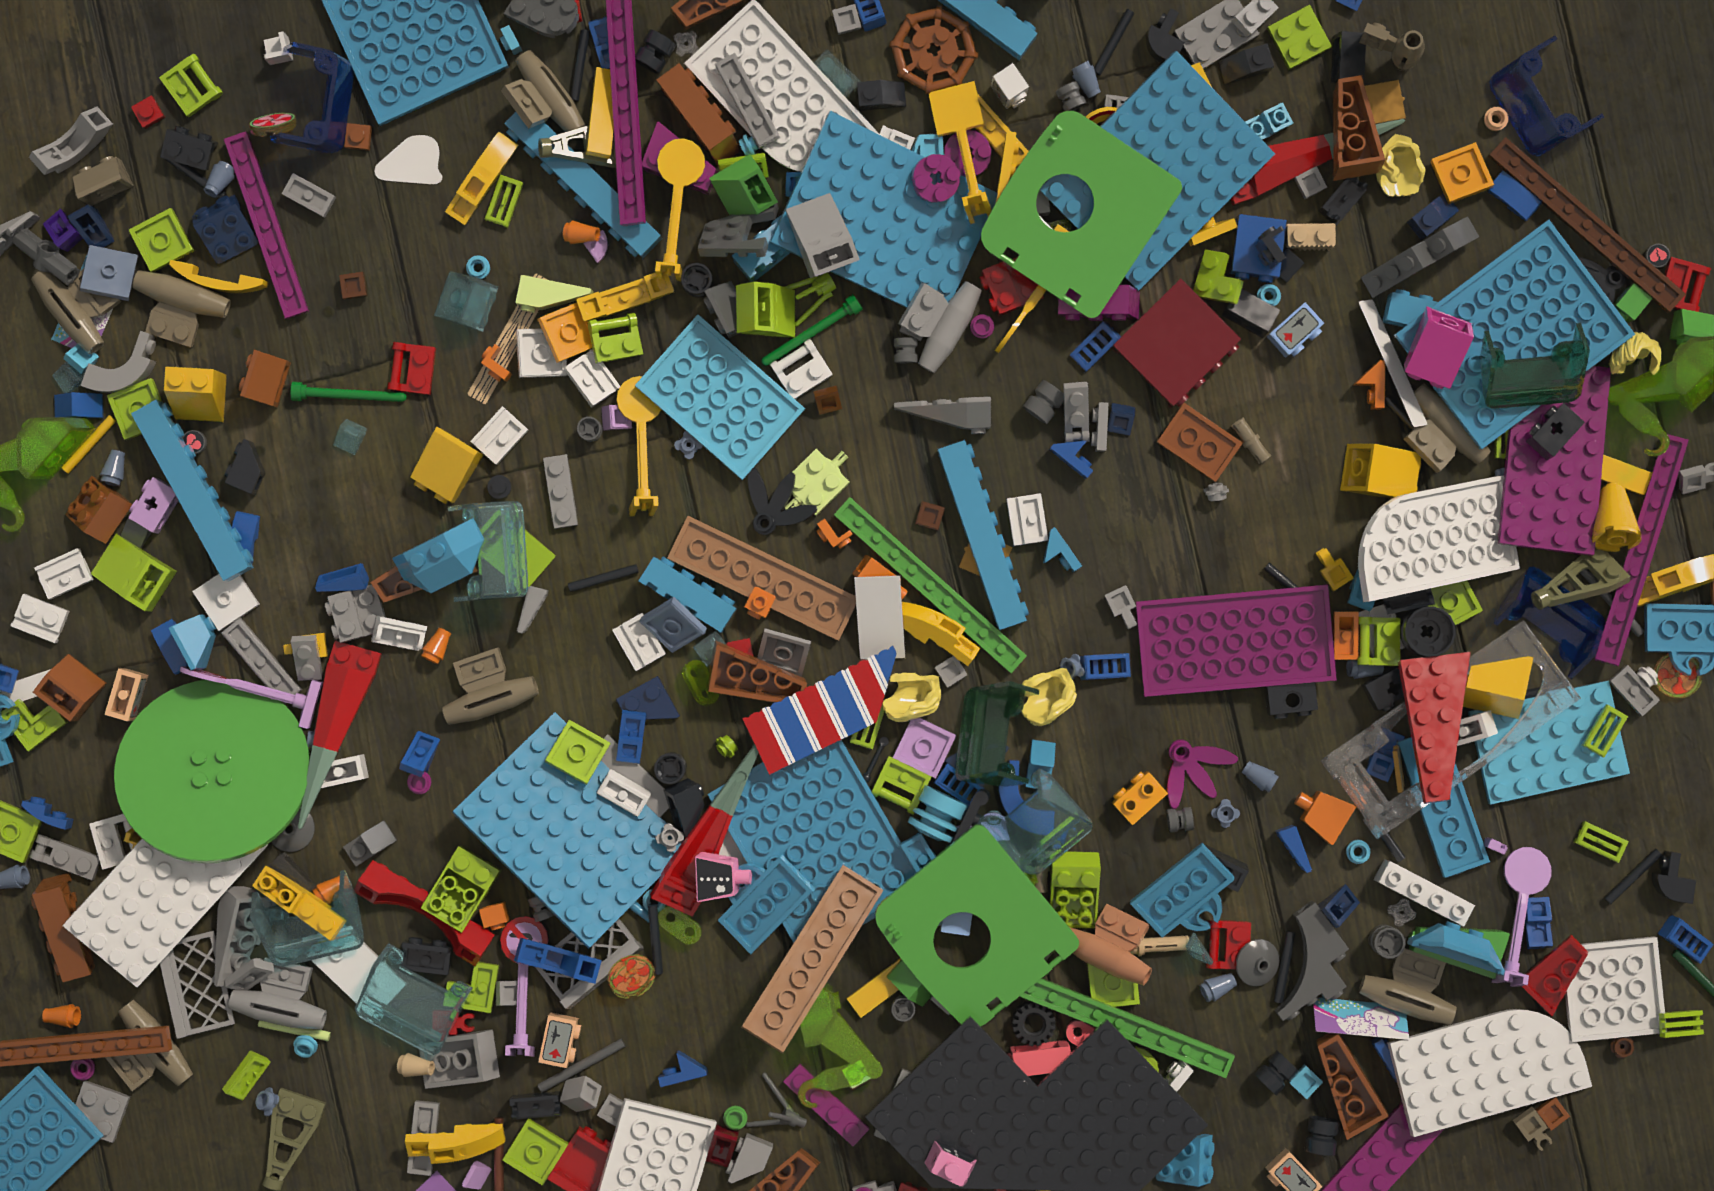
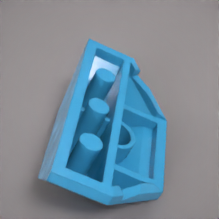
M474 518L392 559L403 580L429 593H433L473 573L484 537Z
M1447 921L1446 925L1438 923L1410 937L1407 941L1411 946L1504 976L1505 970L1490 941L1482 938L1484 934L1482 932L1469 929V933L1460 930V925Z

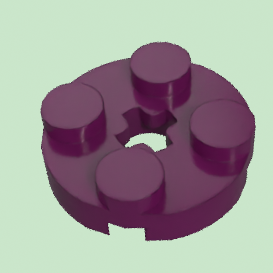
M968 129L966 133L969 147L973 150L972 155L974 157L972 161L976 176H979L987 169L990 163L991 147L988 140L982 134ZM955 133L945 145L944 156L950 158L960 170V175L966 177L958 138Z
M931 154L920 159L913 168L911 178L914 190L921 199L927 202H943L951 198L957 191L960 183V170L950 158L941 154ZM938 172L941 183L937 182L933 185L931 183L933 179L930 175L931 173L936 174Z

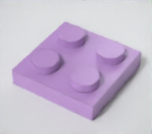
M921 718L912 719L893 758L936 778L956 735Z

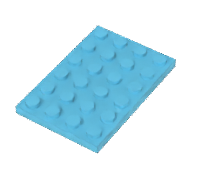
M699 315L691 321L635 384L637 389L741 480L748 475L805 410L800 403Z
M1609 681L1597 682L1525 699L1519 719L1492 713L1498 733L1474 741L1488 804H1496L1630 774L1621 732L1618 733L1604 758L1582 746L1605 704L1615 708ZM1472 710L1468 711V715L1471 716L1484 711ZM1610 711L1606 716L1604 722L1602 723L1601 727L1599 728L1598 732L1596 733L1594 739L1592 740L1591 745H1593L1599 733L1601 732L1603 726L1605 725L1606 721L1611 715ZM1617 716L1614 719L1609 730L1607 731L1606 735L1604 736L1598 749H1602L1607 738L1609 737L1610 733L1615 727L1618 721Z

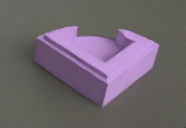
M602 230L600 231L599 241L583 243L597 263L602 261L608 249L607 237Z
M1488 837L1484 840L1485 847L1505 855L1508 849L1507 845Z

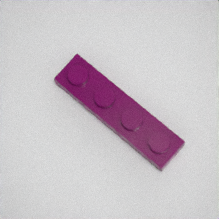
M800 1063L783 1080L792 1091L852 1146L869 1130V1127Z

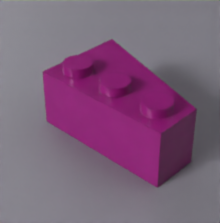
M658 121L642 161V170L662 177L658 170L657 161L660 150L666 143L679 138ZM705 160L702 176L697 182L686 187L709 195L713 186L709 178L717 174L716 168Z
M1119 285L1102 312L1095 318H1089V320L1103 321V318H1109L1114 321H1126V319L1139 320L1140 291L1130 285ZM1070 288L1065 294L1076 303L1081 295ZM1059 299L1058 314L1065 317V320L1079 321L1080 317L1088 318Z

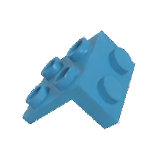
M1198 1135L1155 1176L1158 1181L1197 1187L1211 1183L1213 1177V1167L1211 1166L1214 1153L1213 1135Z

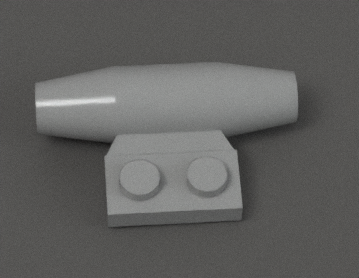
M965 281L950 301L947 302L943 294L927 284L921 283L898 323L917 336L928 337L918 365L932 373H935L955 348L970 322L979 300L981 289Z
M265 957L264 961L273 963L274 972L260 981L262 991L233 990L230 995L229 1009L256 1020L290 1028L320 1030L323 1029L326 1021V1010L300 1000L308 990L312 967Z

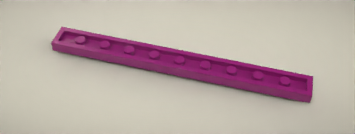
M606 0L620 225L646 224L632 1Z
M1669 434L1664 435L1637 522L1641 532V542L1634 548L1629 549L1623 567L1631 576L1630 582L1616 589L1595 657L1597 661L1619 667L1686 452L1688 439Z

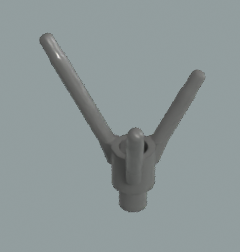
M763 1073L762 1077L781 1102L784 1110L782 1114L768 1113V1116L775 1118V1120L747 1122L746 1127L790 1125L795 1127L797 1125L804 1128L807 1119L800 1117L799 1113L794 1112V1109L786 1102L766 1073Z

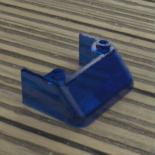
M1556 36L1524 53L1497 71L1490 79L1492 92L1501 107L1507 112L1510 122L1525 147L1534 156L1544 155L1604 118V115L1601 113L1583 125L1580 124L1576 116L1570 113H1565L1555 118L1532 81L1531 77L1538 74L1543 65L1538 53L1552 45L1557 40Z
M292 42L284 47L283 52L314 58L315 68L320 73L328 75L322 120L311 121L306 124L303 137L278 133L271 136L270 141L325 153L338 152L344 146L354 70L349 60L331 50Z
M1529 567L1502 602L1494 624L1498 626L1505 618L1519 621L1522 617H1525L1560 643L1558 647L1560 657L1565 662L1572 664L1568 674V678L1572 680L1595 657L1606 625L1605 619L1599 612L1581 599L1546 607L1542 610L1537 609L1531 600V593L1543 588L1552 578L1536 567ZM1562 585L1557 586L1563 594L1570 592Z

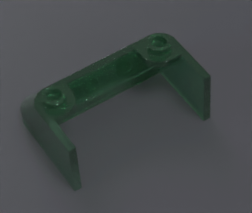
M1576 323L1573 341H1563L1555 345L1551 356L1505 360L1503 350L1494 347L1489 331H1484L1480 364L1483 397L1486 406L1491 409L1568 403L1577 400L1582 393L1590 353L1581 323Z
M1006 681L973 687L967 691L963 703L955 775L958 780L1003 787L1029 783V779L1016 775L1015 768L1011 763L1005 762L1010 717L1017 716L1023 710L1024 697L1039 695L1038 689Z

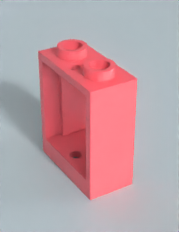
M1067 1040L1043 1042L1039 1046H1029L1028 1044L1010 1047L1011 1053L1007 1055L1027 1076L1052 1072L1071 1053Z

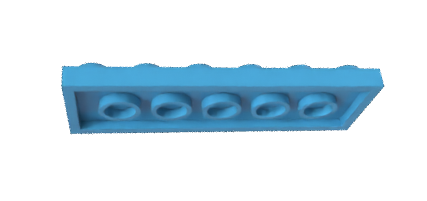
M1409 737L1396 742L1400 748L1401 758L1443 877L1446 878L1489 863L1490 861L1456 763L1450 800L1423 804L1412 738Z

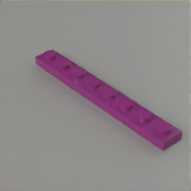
M245 131L225 138L224 141L284 317L289 319L307 313L309 309L249 134Z

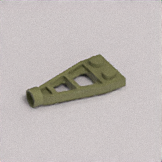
M589 126L550 138H540L538 140L540 158L556 157L616 168L614 130L609 159L586 155ZM582 138L585 152L569 151L567 141Z
M1595 548L1593 556H1579L1543 588L1532 592L1531 600L1537 609L1542 610L1546 607L1611 592L1629 583L1631 576L1607 551ZM1583 569H1588L1599 582L1584 585L1576 575ZM1568 581L1576 590L1563 594L1557 586Z
M280 1088L278 1093L279 1102L272 1110L267 1173L262 1184L266 1188L277 1191L281 1190L285 1177L318 1128L326 1106V1102L285 1088ZM290 1117L304 1123V1129L298 1138L290 1139L283 1135L284 1118ZM280 1142L293 1147L287 1162L277 1160L276 1158ZM277 1173L280 1177L273 1176L272 1174Z

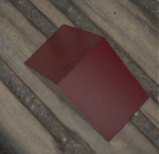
M716 1125L706 1161L728 1168L739 1131Z

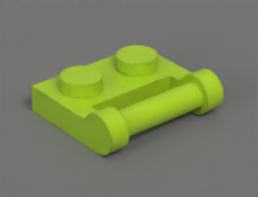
M196 54L188 56L159 77L187 117L192 116L223 94L222 90L214 85L199 64L200 60ZM191 68L208 91L206 94L201 95L185 73L187 69Z
M629 313L626 317L597 321L596 319L588 321L596 363L643 355L635 313ZM624 326H628L629 333L599 337V331Z
M1359 617L1360 658H1357V665L1398 666L1400 661V618ZM1370 625H1374V658H1370Z
M888 756L871 792L875 797L880 796L907 809L908 813L914 815L913 809L918 807L919 797L924 786L928 785L932 776ZM887 781L914 794L912 801L883 788L884 782Z

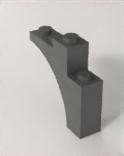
M1467 216L1412 246L1362 276L1361 279L1372 298L1420 270L1477 239L1479 235Z
M1312 900L1292 914L1300 928L1304 954L1301 973L1295 987L1284 1002L1274 1010L1282 1021L1285 1019L1289 1021L1300 1013L1298 1010L1304 1005L1308 1007L1314 1004L1319 999L1318 995L1321 994L1327 1001L1330 998L1335 1000L1344 993L1343 989L1347 987L1330 963L1332 961L1337 963L1342 960L1349 948L1318 905Z

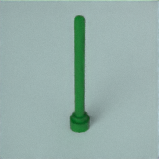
M852 294L845 299L846 302L843 303L841 308L763 357L762 364L764 366L770 365L848 314L856 315L863 311L855 296Z
M292 382L291 384L292 401H302V399H307V397L404 402L407 398L403 392L314 388L303 385V382Z

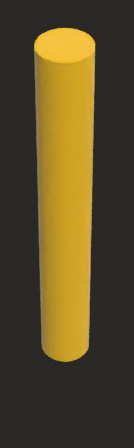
M108 415L61 468L69 474L113 426L116 419Z

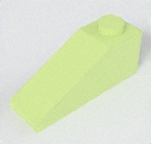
M521 275L516 304L521 306L522 311L535 313V309L544 310L574 302L578 298L593 294V290Z

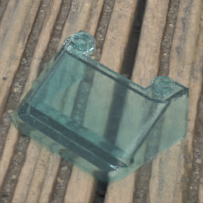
M1040 768L1031 776L1032 785L1038 789L1006 817L1002 816L999 811H990L982 816L978 822V825H983L988 829L1019 868L1028 874H1038L1045 870L1093 829L1092 820L1051 774Z
M388 943L371 967L355 1011L361 1019L427 1054L436 1055L441 1051L473 987L458 981L450 987L449 991L401 966L404 953Z

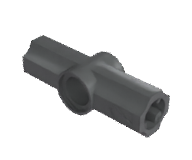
M27 228L20 229L14 236L13 243L34 260L33 266L39 271L52 273L66 285L73 283L79 276L80 270L59 253L60 248L54 242L40 239Z

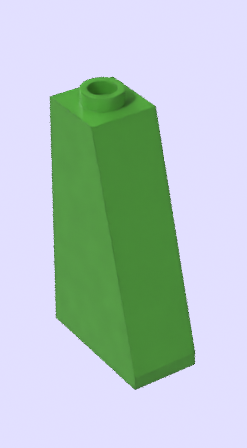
M1416 926L1415 931H1411L1408 939L1430 927ZM1460 928L1461 931L1469 933V929ZM1473 929L1484 933L1482 938L1490 941L1501 962L1510 934L1502 930ZM1411 945L1409 946V950L1493 979L1496 978L1497 973Z

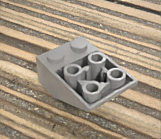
M830 193L785 209L810 278L860 260L852 237Z

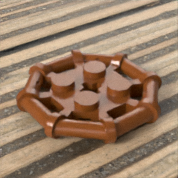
M938 5L934 9L905 15L906 19L893 41H890L889 44L893 51L899 79L903 78L925 91L926 94L963 84L962 81L974 60L978 59V53L975 50L969 28L970 23L961 20ZM935 18L934 25L920 28L918 22ZM941 19L953 25L956 29L950 32L947 28L941 27ZM912 28L916 34L913 36L911 43L903 42ZM962 35L965 50H958L956 37ZM934 44L940 48L937 56L927 52L930 49V45ZM902 51H909L912 60L911 64L906 66ZM957 57L963 58L962 64L957 72L952 69L953 63ZM915 68L920 69L928 75L927 80L925 81L911 72ZM947 72L949 78L933 82V76Z

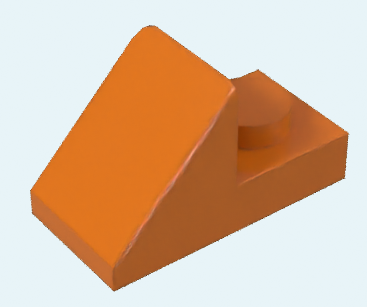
M1384 360L1376 362L1353 384V386H1371V390L1367 392V403L1371 404V410L1385 408Z
M1334 612L1331 624L1335 660H1357L1359 612Z

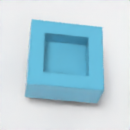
M510 26L502 28L501 31L504 36L500 40L506 51L511 49L514 55L521 52L522 49Z
M77 344L65 353L63 359L82 374L86 371L88 363L94 365L98 361L99 356L96 353L88 354Z
M1304 1064L1299 1069L1300 1072L1288 1082L1308 1099L1323 1081Z

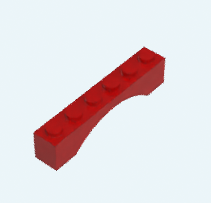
M372 860L359 878L353 891L373 904L400 905L423 914L444 932L452 945L454 953L475 967L495 936L488 928H484V926H480L471 920L461 933L423 910L421 907L429 893L411 884L405 877L393 873L384 864L377 863Z

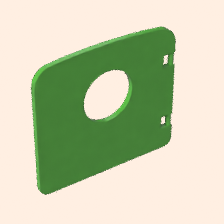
M1065 111L1055 117L1016 169L982 228L981 241L991 254L1086 317L1095 318L1102 312L1181 193L1182 184L1178 178L1082 114L1075 111ZM1068 174L1080 178L1088 185L1093 195L1094 206L1089 220L1075 231H1055L1043 223L1037 212L1036 200L1041 186L1048 179L1057 175ZM1007 247L1019 254L1016 261L1003 254ZM1069 288L1081 295L1077 303L1065 295Z
M980 824L971 827L882 900L875 912L877 926L903 962L931 995L961 1024L971 1016L980 1026H983L1004 1007L1011 1004L1049 973L1053 967L1071 955L1079 946V940L1075 933L988 829ZM959 912H967L978 916L986 923L990 932V945L984 957L977 963L966 967H955L945 963L937 955L933 943L934 933L940 922L947 916ZM1055 950L1059 956L1048 964L1044 958ZM998 997L1001 1003L990 1010L986 1005Z

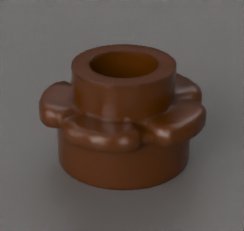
M1630 1037L1613 1038L1610 1049L1618 1058L1628 1057L1634 1051L1633 1040Z

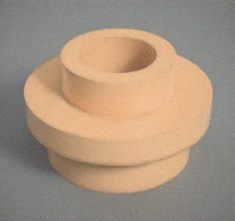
M1500 107L1490 108L1484 115V123L1492 131L1502 130L1508 123V114ZM1492 116H1497L1499 118V123H1494L1492 121Z

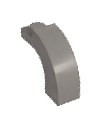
M98 106L87 110L79 115L74 125L62 137L51 144L32 151L29 158L44 175L53 171L60 173L77 163L95 148L108 133L113 123Z
M140 331L132 356L119 368L104 369L88 363L81 386L102 393H114L144 381L156 364L155 361L148 359L149 354L151 355L154 352L156 346L155 336Z

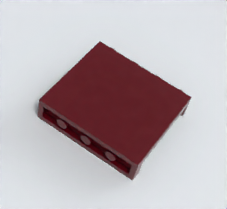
M1180 278L1111 348L1117 354L1120 353L1172 408L1175 404L1180 407L1189 398L1186 393L1192 387L1197 390L1206 381L1203 377L1209 371L1213 374L1223 364L1220 360L1226 354L1230 357L1239 348L1237 343L1241 338Z

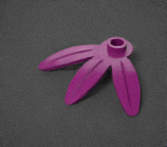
M1179 739L1174 741L1169 747V756L1174 761L1167 780V796L1170 807L1176 809L1179 806L1184 788L1185 770L1192 782L1203 793L1211 798L1217 796L1212 780L1197 761L1210 764H1234L1238 761V757L1221 748L1210 746L1191 747L1186 740ZM1183 747V752L1176 754L1177 749Z

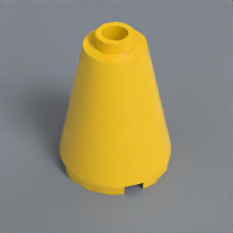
M1608 483L1600 491L1599 508L1593 528L1592 543L1595 542V547L1603 551L1617 552L1620 551V547L1628 546V549H1631L1641 542V532L1625 488L1618 483Z

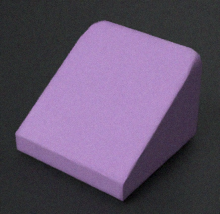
M618 405L602 407L603 430L632 429V422L622 415Z
M475 1161L467 1173L462 1186L465 1188L481 1189L491 1168L479 1161Z

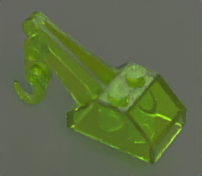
M1714 336L1690 338L1686 343L1684 342L1677 347L1673 355V361L1659 367L1660 370L1655 375L1649 371L1609 388L1607 399L1611 405L1619 406L1622 417L1641 433L1657 437L1661 441V446L1657 450H1644L1649 456H1660L1665 453L1669 447L1670 440L1667 433L1662 429L1657 416L1642 403L1680 400L1684 407L1693 412L1714 392Z
M30 418L22 424V429L17 434L16 439L0 445V472L19 471L26 479H52L96 428L87 418ZM0 476V507L11 511L16 517V522L13 526L2 524V528L6 531L14 532L19 530L24 524V512L18 505L13 489Z
M828 983L825 984L800 1025L805 1048L820 1045L821 1043L850 1064L825 1069L813 1079L803 1082L798 1091V1098L808 1108L817 1107L816 1103L808 1102L805 1097L809 1089L816 1088L833 1091L858 1085L865 1076L872 1079L879 1078L883 1072L882 1064L838 1012V1009H841L839 992H834L833 986Z

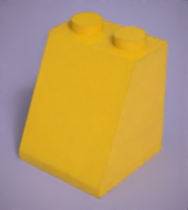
M165 367L164 392L175 419L224 422L227 375L214 369Z
M436 427L410 477L416 480L414 485L426 492L428 488L436 493L434 497L445 504L448 501L455 503L484 455L448 432Z
M1347 444L1340 491L1390 499L1417 492L1421 457L1416 452L1379 444Z
M1527 656L1471 666L1470 672L1467 674L1463 707L1484 712L1491 710L1493 714L1519 719L1525 700L1533 657Z

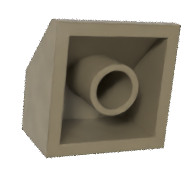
M109 156L100 160V164L97 166H87L80 169L78 174L73 176L77 198L93 206L133 187L134 185L127 170L119 158Z

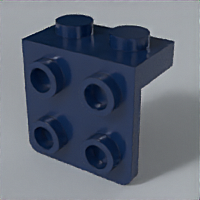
M235 195L230 197L223 196L216 201V204L208 208L202 207L192 216L194 228L216 263H222L258 243L256 235L240 211L239 201Z

